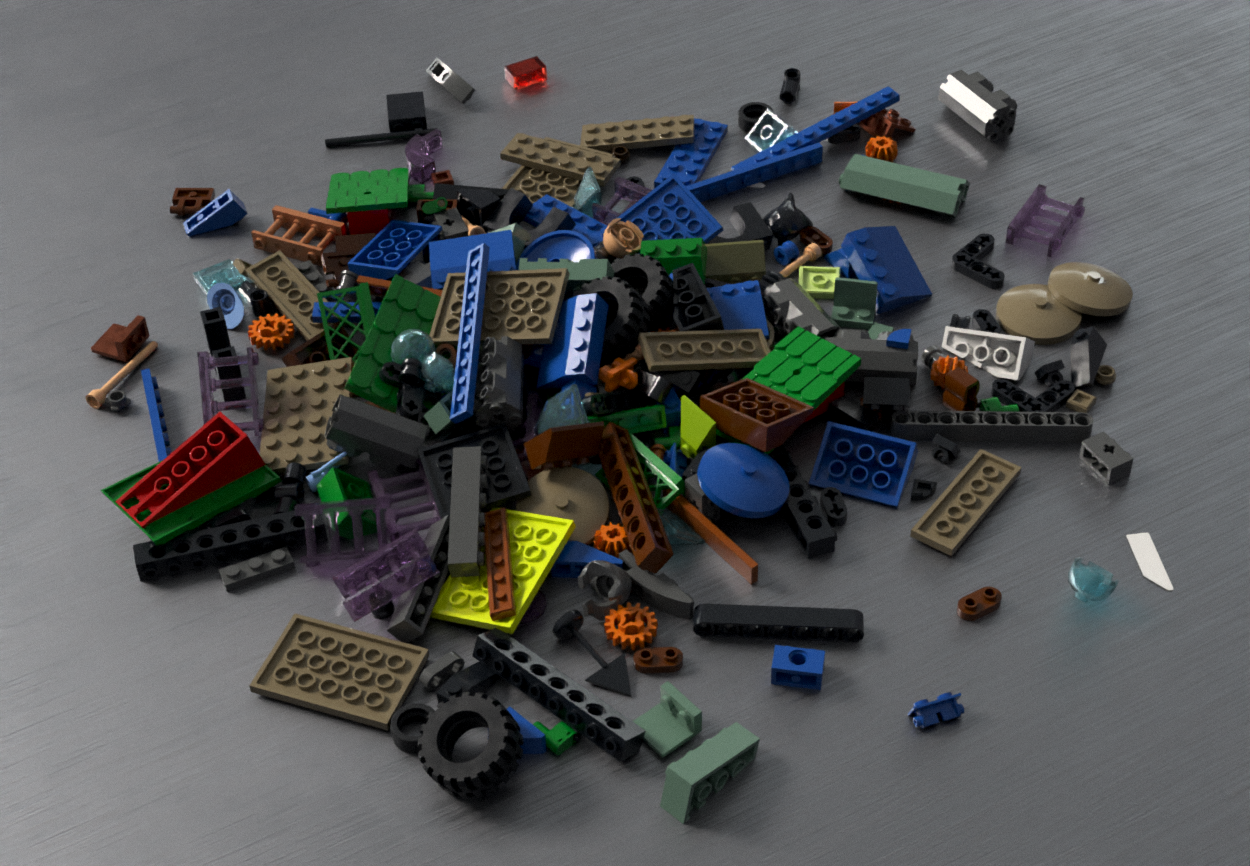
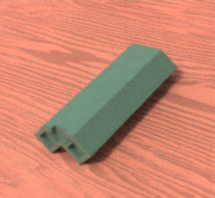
M858 154L853 155L845 168L844 174L842 173L839 178V185L843 191L850 190L946 213L949 217L954 218L957 216L960 203L965 202L970 186L968 180Z

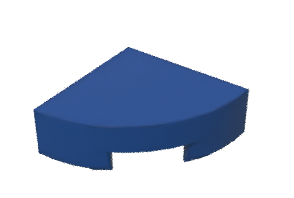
M900 329L891 333L886 340V346L908 349L911 329Z

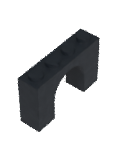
M511 188L483 225L488 230L487 233L514 223L519 225L533 207V204L526 194ZM553 207L537 228L528 232L531 234L529 242L525 243L524 249L544 234L558 230L572 231L576 226L569 213Z
M749 202L733 206L730 222L740 236L735 238L716 236L707 243L763 240L765 251L770 248L773 233L753 204Z
M221 307L200 311L208 351L225 404L247 399L238 357L234 346L231 347Z

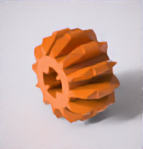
M885 135L883 137L876 136V138H870V141L865 146L867 157L893 162L898 155L897 142L892 140L891 137L886 138Z
M949 355L946 358L939 356V359L932 364L930 373L934 386H940L941 390L944 389L946 374L957 367L962 368L968 373L965 361H958L957 356L951 358Z
M610 522L609 526L601 525L600 530H596L595 549L619 558V553L626 549L632 553L624 526L622 527L620 522L617 525H613Z

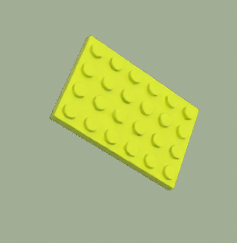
M494 507V508H492L490 511L497 510V509H501V508ZM506 509L508 513L516 615L492 621L489 610L485 546H481V552H484L485 564L480 566V576L451 578L450 574L440 590L430 618L490 630L497 628L505 633L513 634L576 528L574 520Z

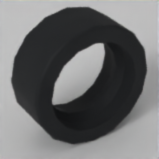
M750 102L740 107L738 111V125L743 131L751 134H761L773 127L774 112L769 105L761 102ZM750 117H762V118H761V119H751Z
M412 703L403 706L395 712L391 718L390 727L393 741L401 751L407 753H419L421 751L417 745L418 738L423 735L408 736L403 734L401 729L412 721L428 722L426 717L430 712H435L433 708L421 703Z

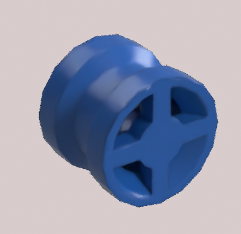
M788 240L782 246L774 249V257L779 264L785 266L791 260L799 257V249L794 242Z

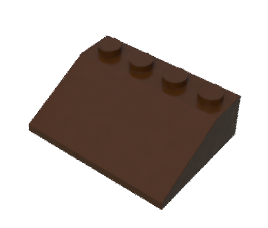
M749 378L700 396V409L716 422L717 430L724 432L727 436L741 440L744 444L758 448L761 452H769L781 446L814 411V407Z

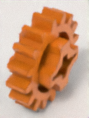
M276 313L274 316L267 314L266 317L259 316V321L253 320V325L248 326L249 340H251L252 345L256 344L257 349L262 346L264 350H267L269 347L275 350L278 346L283 348V343L289 344L290 339L294 338L293 323L291 319H286V315L279 317L278 313Z
M627 602V607L619 604L617 611L611 609L610 616H605L604 632L607 634V640H613V646L621 644L623 650L627 646L635 650L636 645L644 648L645 641L652 643V637L657 636L658 621L655 619L654 612L649 613L648 606L642 609L640 608V603L633 607L630 602Z

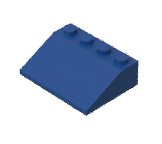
M391 220L347 263L349 271L356 273L358 276L383 280L391 278L395 274H399L443 230L442 226Z
M896 226L864 227L846 234L841 247L858 279L876 281L878 283L875 310L877 315L932 296V292Z
M512 230L429 242L433 289L443 290L448 273H465L468 251L482 243L490 247L487 272L517 270Z
M758 280L706 288L721 315L724 330L761 329L765 339H770Z
M597 293L576 295L562 302L552 344H543L536 387L538 390L562 388L575 378L590 385H597L609 306Z
M828 421L809 485L822 489L834 487L842 494L898 508L918 454L917 443Z

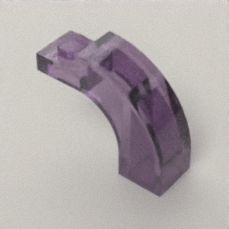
M434 129L423 137L416 134L409 140L405 148L409 174L421 184L429 181L432 173H436L435 160L428 156L443 147L442 134L438 129Z

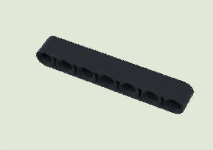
M699 604L694 609L693 631L696 635L702 637L858 642L864 637V616L861 611L855 609Z

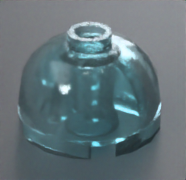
M408 329L401 332L394 339L390 355L394 363L401 365L404 359H418L424 364L423 371H425L433 362L436 353L435 344L426 332L420 329Z
M429 351L422 360L420 369L421 379L425 382L424 387L431 393L436 391L440 393L451 392L455 375L454 368L452 367L453 363L435 352L431 354Z
M1076 557L1068 572V583L1075 591L1074 596L1085 603L1088 600L1102 601L1108 598L1115 590L1119 580H1112L1114 575L1103 567L1091 561L1086 565L1081 563L1083 558Z

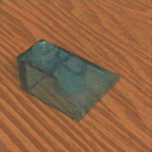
M767 108L745 139L761 152L798 133V131Z
M589 167L575 194L574 207L572 208L602 222L601 189L592 168Z
M577 384L571 385L546 401L536 423L538 434L553 427L589 423Z
M657 508L670 545H698L705 542L676 513Z

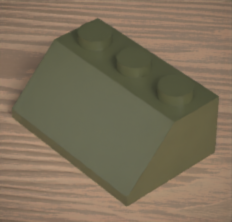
M763 240L705 244L707 247L705 278L736 284L755 280L759 282L762 276L766 275Z

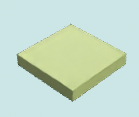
M799 266L798 284L812 298L834 299L835 278L840 277V268Z

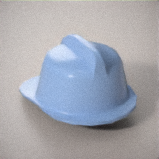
M217 283L213 285L207 295L209 308L221 307L227 329L236 328L244 317V306L240 294L229 284Z

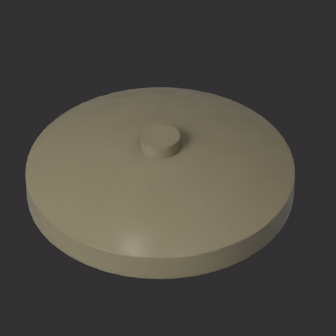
M1069 262L1058 265L1051 271L1048 280L1050 293L1060 303L1088 315L1113 316L1123 313L1128 309L1133 296L1130 285L1121 276L1107 268L1090 263Z
M1026 284L1014 287L1006 291L999 298L996 307V319L1002 330L1008 335L1026 337L1035 341L1037 345L1056 344L1071 338L1079 330L1082 319L1081 312L1060 303L1050 293L1048 285Z
M555 467L552 470L538 473L528 481L532 496L517 500L516 511L574 520L576 528L568 541H579L588 546L594 542L596 530H600L601 525H607L610 513L608 495L600 481L592 474L574 467Z

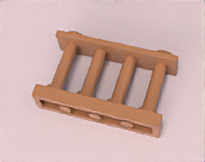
M275 205L272 209L274 223L265 233L255 230L251 232L254 248L271 253H276L280 250L286 257L304 262L310 260L313 264L322 266L320 256L331 241H335V236L346 235L345 223L278 205ZM280 227L289 229L282 237L274 236ZM297 232L306 233L299 242L291 240ZM314 236L323 238L316 247L308 245Z

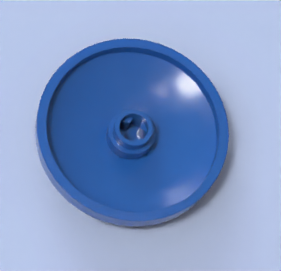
M558 230L544 234L530 243L518 259L517 270H519L520 258H528V262H538V258H547V262H560V259L579 262L580 259H597V255L589 239L581 233L571 230Z
M739 443L716 445L705 452L698 466V481L706 496L723 510L737 516L746 518L771 516L783 507L789 494V481L782 467L766 453L748 445Z

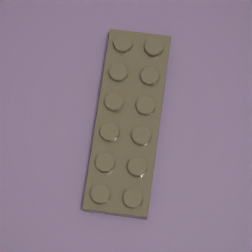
M694 115L664 116L654 119L645 118L643 120L582 125L580 146L599 151H613V148L616 146L635 149L694 143Z
M517 133L500 153L501 160L603 187L621 166V159L523 133Z
M280 250L245 269L246 275L259 289L267 291L269 300L283 315H286V319H291L294 328L306 341L324 331L323 323H313L312 319L314 302H318L317 293L320 292ZM327 323V324H328V326H332V325L335 324V323Z
M761 329L639 333L638 336L649 372L754 367L771 352Z
M980 449L911 529L910 537L952 556L1020 475L1021 467Z

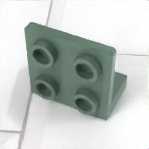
M835 278L834 304L831 318L839 327L870 330L874 323L878 285L876 281Z
M669 681L660 686V703L632 721L646 731L643 740L661 757L667 756L702 731V711Z

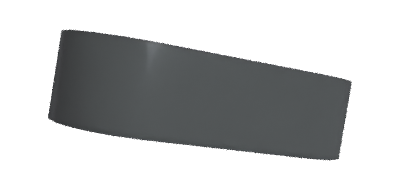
M454 651L447 653L423 670L420 675V682L430 691L439 688L452 675L463 669L464 659Z

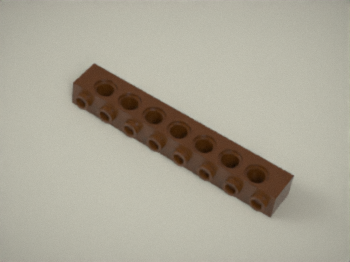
M609 422L604 428L598 452L602 468L608 480L607 483L610 486L618 514L621 517L624 531L627 534L630 548L633 551L636 565L642 570L657 573L674 553L628 430Z

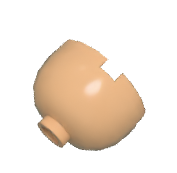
M617 218L610 222L603 233L604 247L615 258L622 259L625 258V255L629 254L635 256L641 250V241H643L644 235L638 226L627 220L625 223L620 221L621 218Z

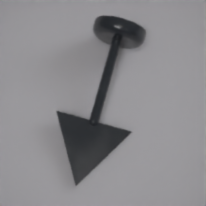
M576 609L571 610L561 616L552 630L556 638L564 640L574 635L602 667L585 679V681L631 697L625 653L607 664L578 632L584 621L580 611Z

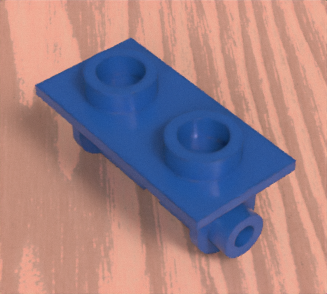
M674 442L670 450H666L663 462L682 478V474L687 468V457L681 450H676V443Z
M951 692L939 695L937 700L928 702V699L920 700L913 704L914 707L909 711L908 716L915 714L913 723L915 727L920 726V728L938 724V713H940L943 722L959 718L964 713L963 705L957 703L961 693L952 695Z

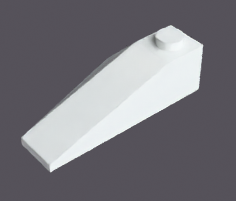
M946 326L942 348L998 378L1019 381L1031 363L1035 341L1026 337Z

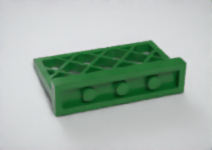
M368 282L360 283L356 287L317 293L330 360L338 359L340 355L348 358L349 356L343 353L348 344L358 349L352 358L354 364L359 356L363 344L359 346L351 339L357 331L364 335L366 339L375 320ZM356 293L357 301L353 306L343 300L347 294ZM332 297L337 300V303L331 310L323 304L322 298ZM340 303L350 309L344 318L334 312ZM353 311L361 316V321L357 326L347 320ZM332 315L342 321L336 330L327 324ZM344 323L354 329L349 338L339 333ZM336 335L346 341L340 350L332 346L331 343Z
M644 403L640 408L586 417L584 414L568 424L569 426L603 421L605 428L609 422H612L627 429L629 434L667 427L665 406L663 404L651 405L650 403Z
M630 433L629 435L640 465L645 466L644 476L647 484L648 478L657 477V484L650 485L649 489L650 491H655V498L653 500L660 514L680 494L685 497V481ZM601 468L595 475L610 489L607 483L608 480L604 477L605 472ZM661 490H672L666 497L660 498Z

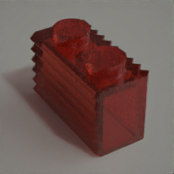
M538 56L504 66L505 79L515 90L547 80L546 65Z

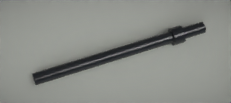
M421 127L410 131L325 139V145L328 147L406 138L423 139L426 136L438 135V129H422Z

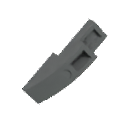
M438 58L426 69L429 75L463 104L476 91Z
M627 549L619 553V559L623 560V570L628 573L632 581V594L648 605L667 614L689 620L694 617L693 598L688 593H684L675 580L670 579L664 573L656 577L653 572L640 569L636 565L635 557Z

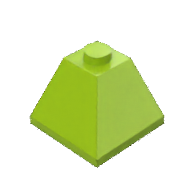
M683 395L681 397V451L686 457L694 459L703 446L707 448L716 446V422L688 397Z

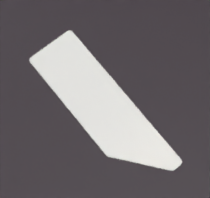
M1146 532L1126 535L1143 576L1168 591L1174 590L1150 534Z

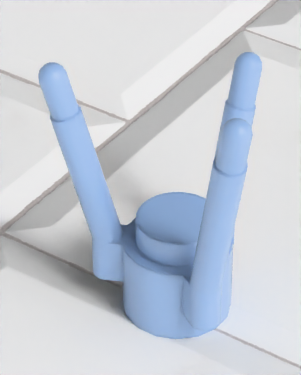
M344 451L305 477L312 493L318 491L316 485L332 467L338 468L341 466L332 465L345 457L347 452Z

